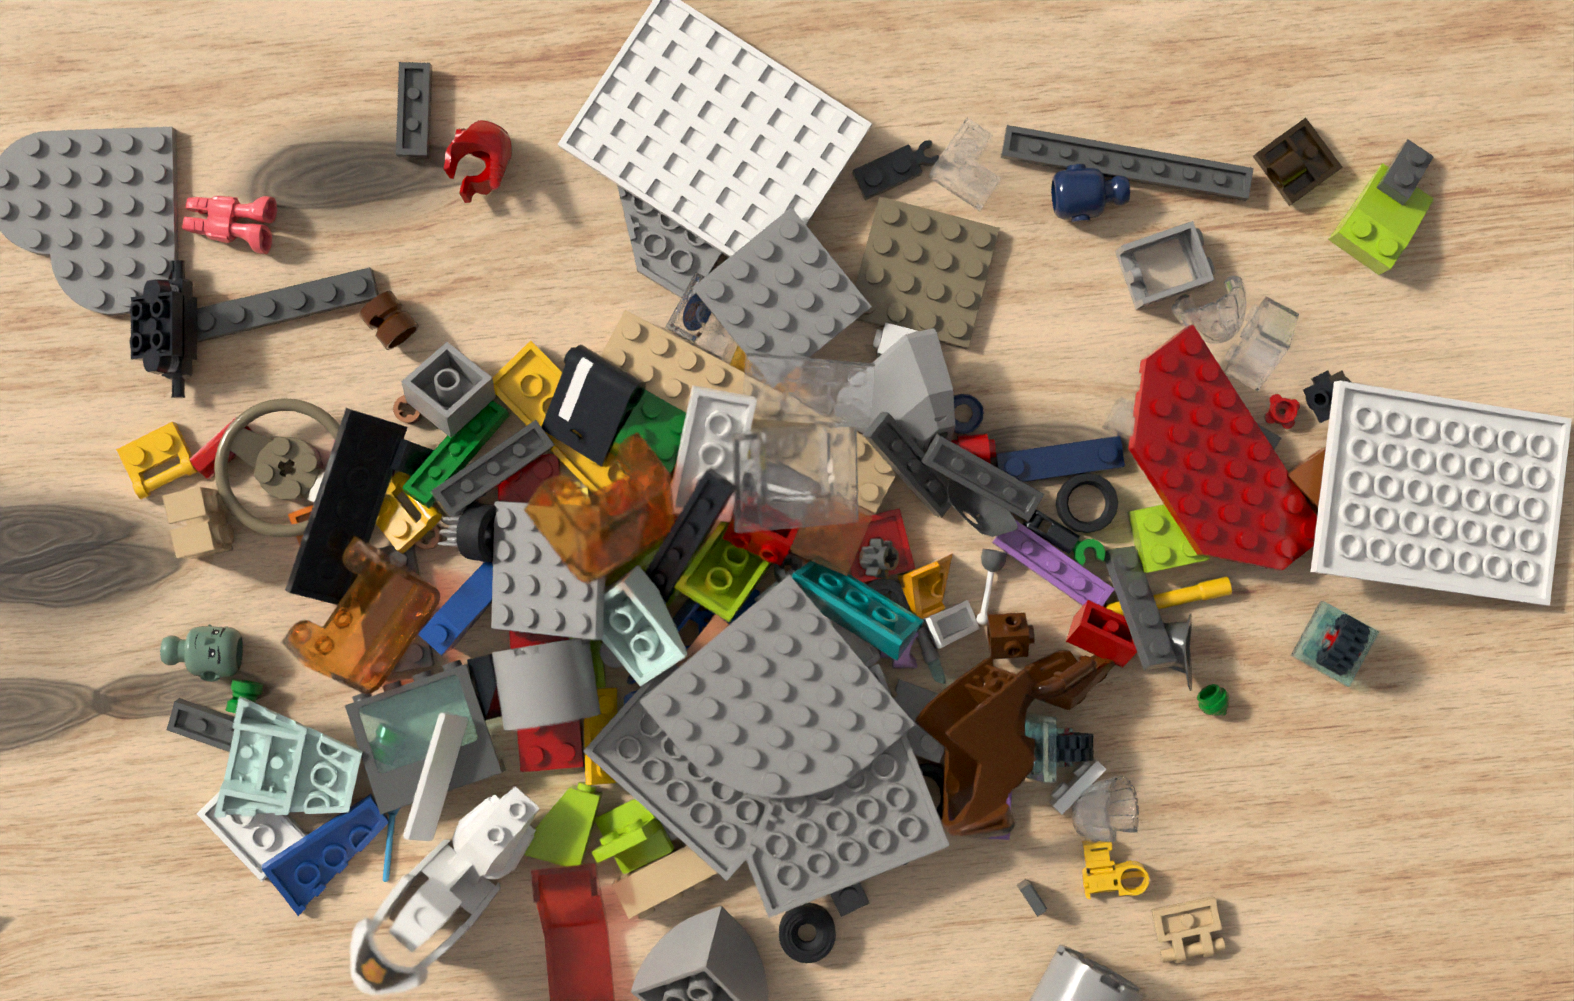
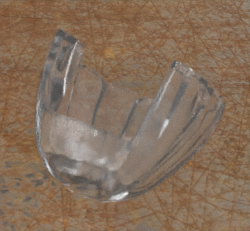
M1229 276L1224 281L1228 294L1216 300V303L1211 302L1200 306L1198 309L1195 307L1190 295L1182 294L1172 306L1173 314L1184 327L1194 324L1204 342L1218 344L1231 340L1242 327L1246 314V289L1242 278L1239 276Z
M1113 776L1093 783L1081 793L1073 803L1072 820L1074 829L1082 838L1089 842H1115L1117 831L1138 832V798H1135L1137 793L1134 786L1131 785V781L1123 776Z

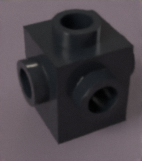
M1327 370L1311 378L1313 384L1303 389L1306 403L1314 411L1319 423L1330 419L1334 382H1351L1345 376L1343 370L1333 375Z

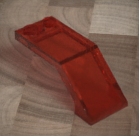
M596 863L531 870L533 902L537 904L545 939L550 1001H615L609 928Z

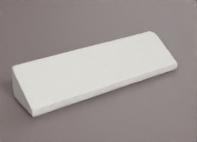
M447 711L439 714L403 835L404 839L418 841L433 840L468 723L467 717Z

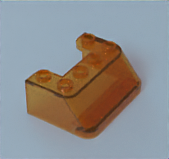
M638 432L623 440L618 449L619 454L614 459L625 476L588 497L572 479L565 476H557L542 484L524 509L525 513L570 572L581 582L593 583L660 543L667 537L675 523L670 473Z
M355 536L343 554L344 565L350 571L358 574L354 583L323 627L309 620L299 621L290 628L281 643L305 667L361 693L370 694L377 691L383 685L440 602V592L431 583L388 553Z

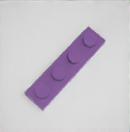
M1017 520L1015 521L1018 529L998 535L992 541L994 545L1082 606L1087 600L1103 606L1114 591L1113 587Z

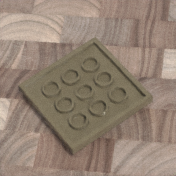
M879 196L856 282V288L872 307L856 320L884 327L886 322L916 331L934 328L939 342L968 349L1000 228Z

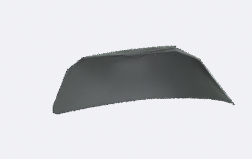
M949 478L947 487L949 502L978 532L994 537L1018 529L1017 523L1009 510ZM963 511L971 515L976 520L977 524L972 522L963 513Z

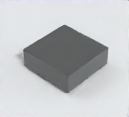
M1024 879L1017 884V887L1037 917L1047 911V907L1029 880Z

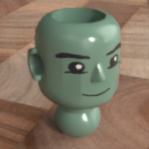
M210 624L191 629L186 639H180L174 635L163 638L160 648V658L164 664L172 666L179 662H185L186 669L190 674L210 682L218 681L220 677L235 675L241 667L243 657V641L238 630L228 626L216 627Z

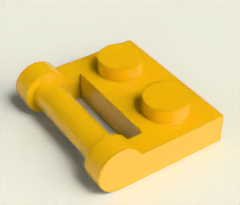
M170 422L116 449L133 483V489L141 500L150 496L151 491L185 474L190 476L198 472L189 460L192 454L176 422ZM179 456L180 464L145 480L143 473Z
M399 471L392 477L388 485L376 525L395 549L404 554L441 520L442 514L436 507L428 509L405 493L422 514L421 519L417 522L397 498V495L402 491L404 492L402 487L411 477Z

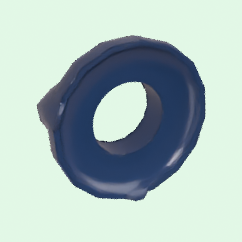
M970 394L954 395V410L962 404L968 405L972 409V417L968 421L960 422L955 418L954 432L959 434L971 433L983 421L984 406L977 398Z

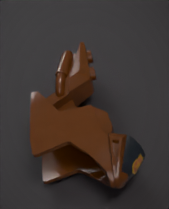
M1058 650L1026 665L1024 669L1016 674L994 667L993 659L989 657L956 679L924 707L916 717L915 722L945 749L942 823L950 835L990 838L1008 835L1013 830L1015 821L1010 806L1007 804L1009 794L1014 788L1019 787L1033 770L1034 762L1037 760L1034 756L1035 739L1025 736V720L1028 707L1034 699L1065 710H1071L1084 701L1087 693L1097 683L1107 677L1108 672L1116 665L1113 660L1102 659L1096 655L1091 657L1085 655L1080 656V661H1077L1071 651Z

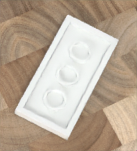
M692 385L667 503V512L680 514L705 471L712 467L737 486L717 519L724 522L731 521L757 403L756 397Z

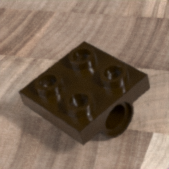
M1306 117L1253 155V158L1289 206L1343 168Z

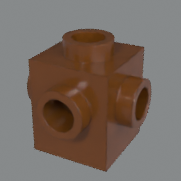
M1025 612L987 615V641L990 657L992 659L1029 657V644H1034L1035 637L1034 627L1027 624Z

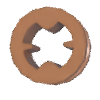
M405 395L395 401L393 412L398 420L407 424H413L423 417L417 410L414 415L408 414L406 418L402 415L405 413V411L401 410L402 405H409L406 402Z
M436 524L430 530L435 532V538L430 539L429 544L424 543L425 539H419L415 544L422 549L436 548L439 546L437 543L442 542L443 536L439 534V530L442 529Z

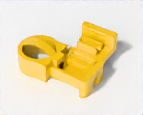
M1111 838L1082 841L1086 867L1082 869V878L1087 899H1091L1090 894L1118 891L1119 896H1136L1142 894L1147 889L1149 876L1142 863L1129 860L1124 863L1115 864L1114 860H1110L1109 851L1113 850ZM1107 847V849H1100V850H1092V851H1091V849ZM1130 868H1137V869H1139L1138 871H1128V872H1125L1127 869H1130ZM1144 877L1142 884L1135 888L1126 887L1121 882V880L1127 878Z

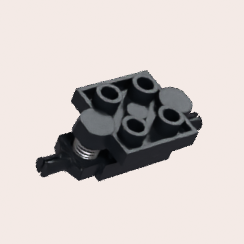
M172 260V279L168 281L166 279L148 280L145 283L143 295L131 297L130 306L131 338L129 344L131 360L143 361V366L149 373L162 374L163 377L172 379L171 398H185V380L192 376V360H197V297H193V282L185 279L186 261Z

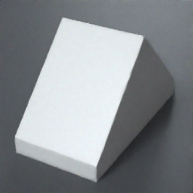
M968 600L923 619L934 647L937 649L980 629Z

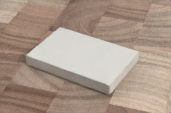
M219 792L197 813L206 825L261 882L268 878L262 871V864L308 835L289 814L275 815V813H262L242 817V814L214 818Z

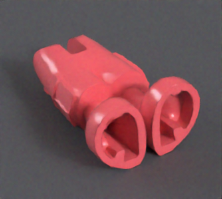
M229 196L187 198L185 209L200 214H208V218L184 217L182 229L207 236L214 241L225 243L233 242L237 237L242 238L249 243L252 250L257 254H267L270 251L272 234L267 226L236 223V221L242 217L261 223H273L277 215L275 198L262 196L249 204H241L237 197Z

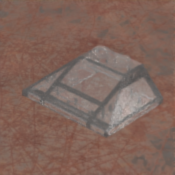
M798 425L754 428L732 434L733 484L737 486L734 491V523L736 533L858 522L857 426Z

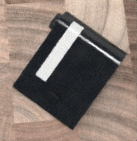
M579 345L576 348L572 347L569 349L564 357L565 367L541 427L546 433L602 467L606 463L626 412L633 409L641 400L645 392L646 383L584 345Z

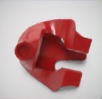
M478 120L467 129H457L455 131V139L446 149L443 169L450 179L455 177L458 162L468 154L485 162L486 167L482 173L475 176L466 175L462 181L459 194L465 203H471L475 193L487 195L492 190L498 189L511 159L512 145L508 132L493 122Z

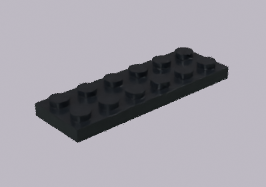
M345 409L285 591L348 607L394 470L391 468L400 441L402 438L404 439L408 427L353 409Z

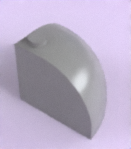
M722 906L692 916L664 935L643 961L631 993L641 1001H768L767 979L758 950L745 929Z

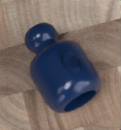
M1085 164L1067 166V170L1057 172L1052 179L1051 196L1054 213L1060 219L1072 220V223L1077 221L1090 222V218L1103 214L1106 203L1112 202L1115 205H1124L1129 202V180L1125 176H1115L1111 180H1105L1100 170L1086 168Z

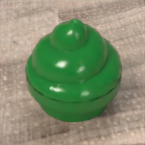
M1211 684L1204 687L1198 693V706L1203 713L1214 716H1225L1227 714L1229 694L1224 688L1219 687L1217 684Z

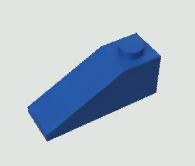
M484 562L435 613L418 634L440 655L452 650L491 605L493 562Z

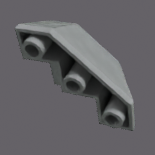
M935 329L905 334L838 391L834 412L836 417L864 434L881 411L888 412L924 453L927 452L936 434L951 441L955 429L953 387Z

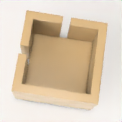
M197 487L163 495L168 523L172 524L185 520L187 523L185 527L170 530L176 558L198 559L233 550L231 543L234 542V533L230 524L227 525L224 513L227 512L228 508L217 489Z

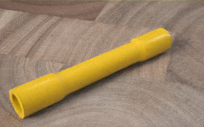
M1226 576L1200 582L1194 586L1155 594L1153 597L1158 610L1199 600L1206 601L1232 595V587L1229 578ZM1119 601L1104 604L1105 608L1124 616Z

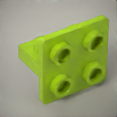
M635 798L595 818V822L603 837L599 839L601 845L593 850L592 854L597 863L614 856L623 874L629 873L674 850V846L662 823Z

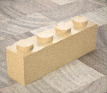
M686 844L675 848L671 853L615 879L612 887L628 918L630 919L637 915L638 919H642L656 911L655 905L663 901L669 905L684 896L682 891L692 886L695 890H698L712 882L710 877L717 874V872Z

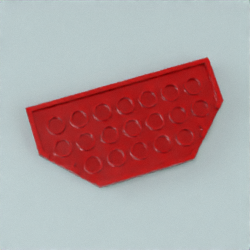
M1194 324L1185 327L1140 361L1139 373H1141L1139 391L1136 392L1133 411V417L1135 418L1133 435L1130 436L1128 449L1197 555L1226 559V561L1255 565L1276 571L1284 570L1314 546L1317 516L1300 489L1287 476L1289 472Z

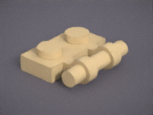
M1213 896L1151 909L1157 940L1160 943L1171 940V948L1160 950L1163 963L1174 960L1175 963L1185 962L1186 958L1198 955L1209 957L1213 956L1214 952L1225 950V943L1222 937L1211 939L1210 932L1222 930L1216 899ZM1199 935V942L1183 945L1182 938Z

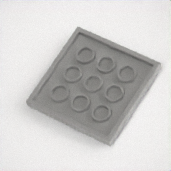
M792 207L692 287L694 292L772 388L872 307Z
M495 501L491 628L591 640L603 639L607 508Z

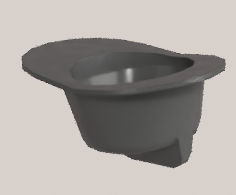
M1190 614L1188 622L1163 624L1177 662L1168 668L1185 673L1189 691H1192L1190 652L1192 614Z

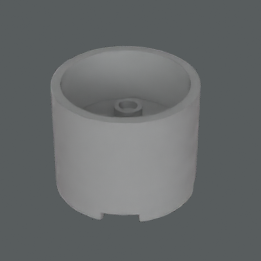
M577 638L492 652L504 730L538 727L601 714L589 639Z
M1060 944L1029 1001H1143L1146 995L1139 992L1140 988L1108 967L1102 966L1089 958L1084 959L1082 953Z

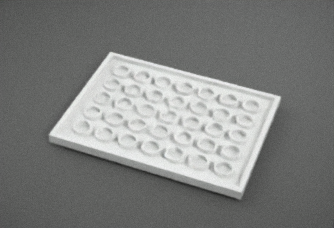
M1335 381L1311 572L1550 606L1572 418L1345 381Z

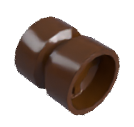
M391 290L376 296L359 313V316L369 329L377 330L375 336L386 350H391L405 342L419 327L409 312L401 311L402 303Z

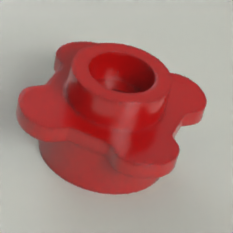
M1280 394L1272 395L1269 399L1271 404L1269 411L1264 415L1265 421L1268 424H1280L1284 429L1292 428L1295 425L1294 419L1297 411L1300 409L1299 402L1296 399L1282 398ZM1284 409L1285 413L1280 414L1279 410Z

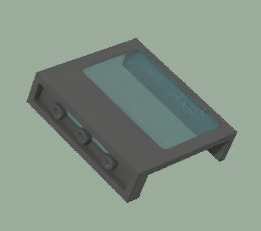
M461 660L443 665L444 671L432 675L431 670L413 675L414 682L403 686L401 680L382 686L384 692L372 696L371 691L352 697L354 702L345 705L358 748L362 751L361 757L380 815L413 804L438 716L442 712L447 711L468 718L448 791L506 771L503 759L498 760L468 664L462 665Z

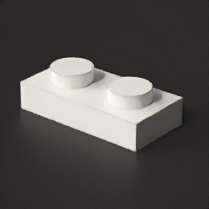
M1094 758L1093 761H1082L1073 770L1075 776L1067 784L1062 782L1052 791L1051 796L1053 799L1049 803L1060 814H1063L1105 772L1106 768Z

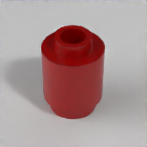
M987 433L957 436V439L951 440L952 443L990 463V458L996 457L994 439H988Z

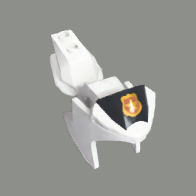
M514 787L501 799L495 794L492 797H488L458 822L459 825L456 827L452 837L453 848L448 845L451 841L450 839L443 840L411 872L400 879L372 920L365 918L355 926L351 941V976L355 985L364 993L379 995L403 992L426 982L429 974L426 968L446 952L477 921L500 890L499 882L495 886L488 879H500L514 871L535 836L536 830L530 824L540 807L517 787ZM422 871L430 879L406 904L389 931L397 941L412 953L438 931L460 906L470 913L471 916L435 951L413 968L402 967L384 958L378 951L373 936L383 921L386 922L400 898Z

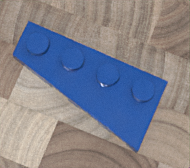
M370 794L351 806L348 813H340L263 863L262 871L297 916H299L306 909V905L315 896L318 897L326 888V884L337 873L340 874L348 866L350 859L357 852H361L389 823L388 817L385 813L380 815L377 803Z

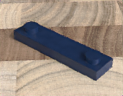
M1120 436L999 453L995 457L997 468L1022 482L1125 467Z

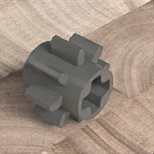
M870 539V546L862 547L860 552V565L866 570L867 576L888 578V570H895L898 565V552L892 547V541Z

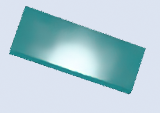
M819 555L794 572L791 577L824 616L896 661L899 660L924 622L923 619Z

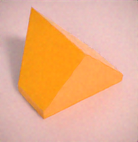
M953 553L897 576L912 613L919 618L924 619L945 610L943 599Z

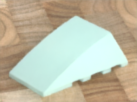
M240 696L233 724L234 734L225 777L219 790L214 818L242 814V817L256 816V814L275 813V815H288L289 812H305V814L348 813L362 751Z

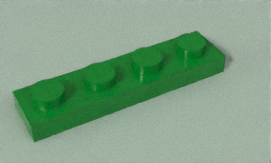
M492 400L451 438L447 435L403 485L404 492L429 509L436 501L431 491L466 467L509 417L507 409Z

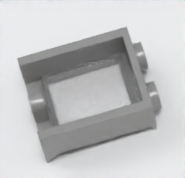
M1193 221L1124 244L1115 251L1136 310L1206 286L1214 281L1215 268L1213 262L1209 257L1206 258L1202 247L1204 245L1203 234L1199 228L1195 227Z

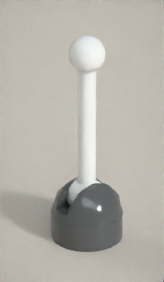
M982 549L981 562L988 571L981 613L977 615V622L981 625L987 624V611L994 572L999 571L1005 565L1006 552Z

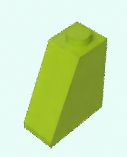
M581 781L578 782V786H570L537 825L534 833L535 836L524 855L580 870L584 862L603 794L596 791L597 786L587 785L586 782Z

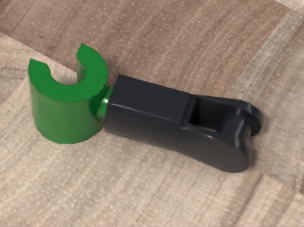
M1037 509L1030 520L1022 524L1069 554L1073 551L1075 561L1081 566L1086 561L1084 550L1087 548L1094 551L1095 559L1100 563L1105 558V549L1099 541L1095 539L1079 541L1080 536ZM1043 520L1051 524L1046 534L1038 529Z

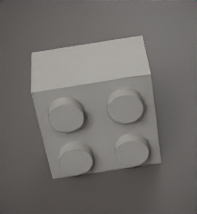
M448 342L401 381L406 402L450 438L496 398L493 378Z

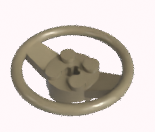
M289 398L268 400L254 405L241 413L224 432L215 457L216 485L228 510L248 528L273 537L304 535L308 520L290 525L273 524L256 518L242 507L234 496L229 483L228 458L230 451L255 469L254 476L256 480L259 481L261 487L271 496L282 500L305 498L315 502L325 472L322 469V461L318 450L310 443L297 438L277 437L273 440L247 430L245 427L253 420L277 411H293L308 415L320 422L334 439H336L340 424L329 413L312 403ZM292 461L295 462L293 466L296 468L295 474L285 475L284 465L286 463L290 464Z

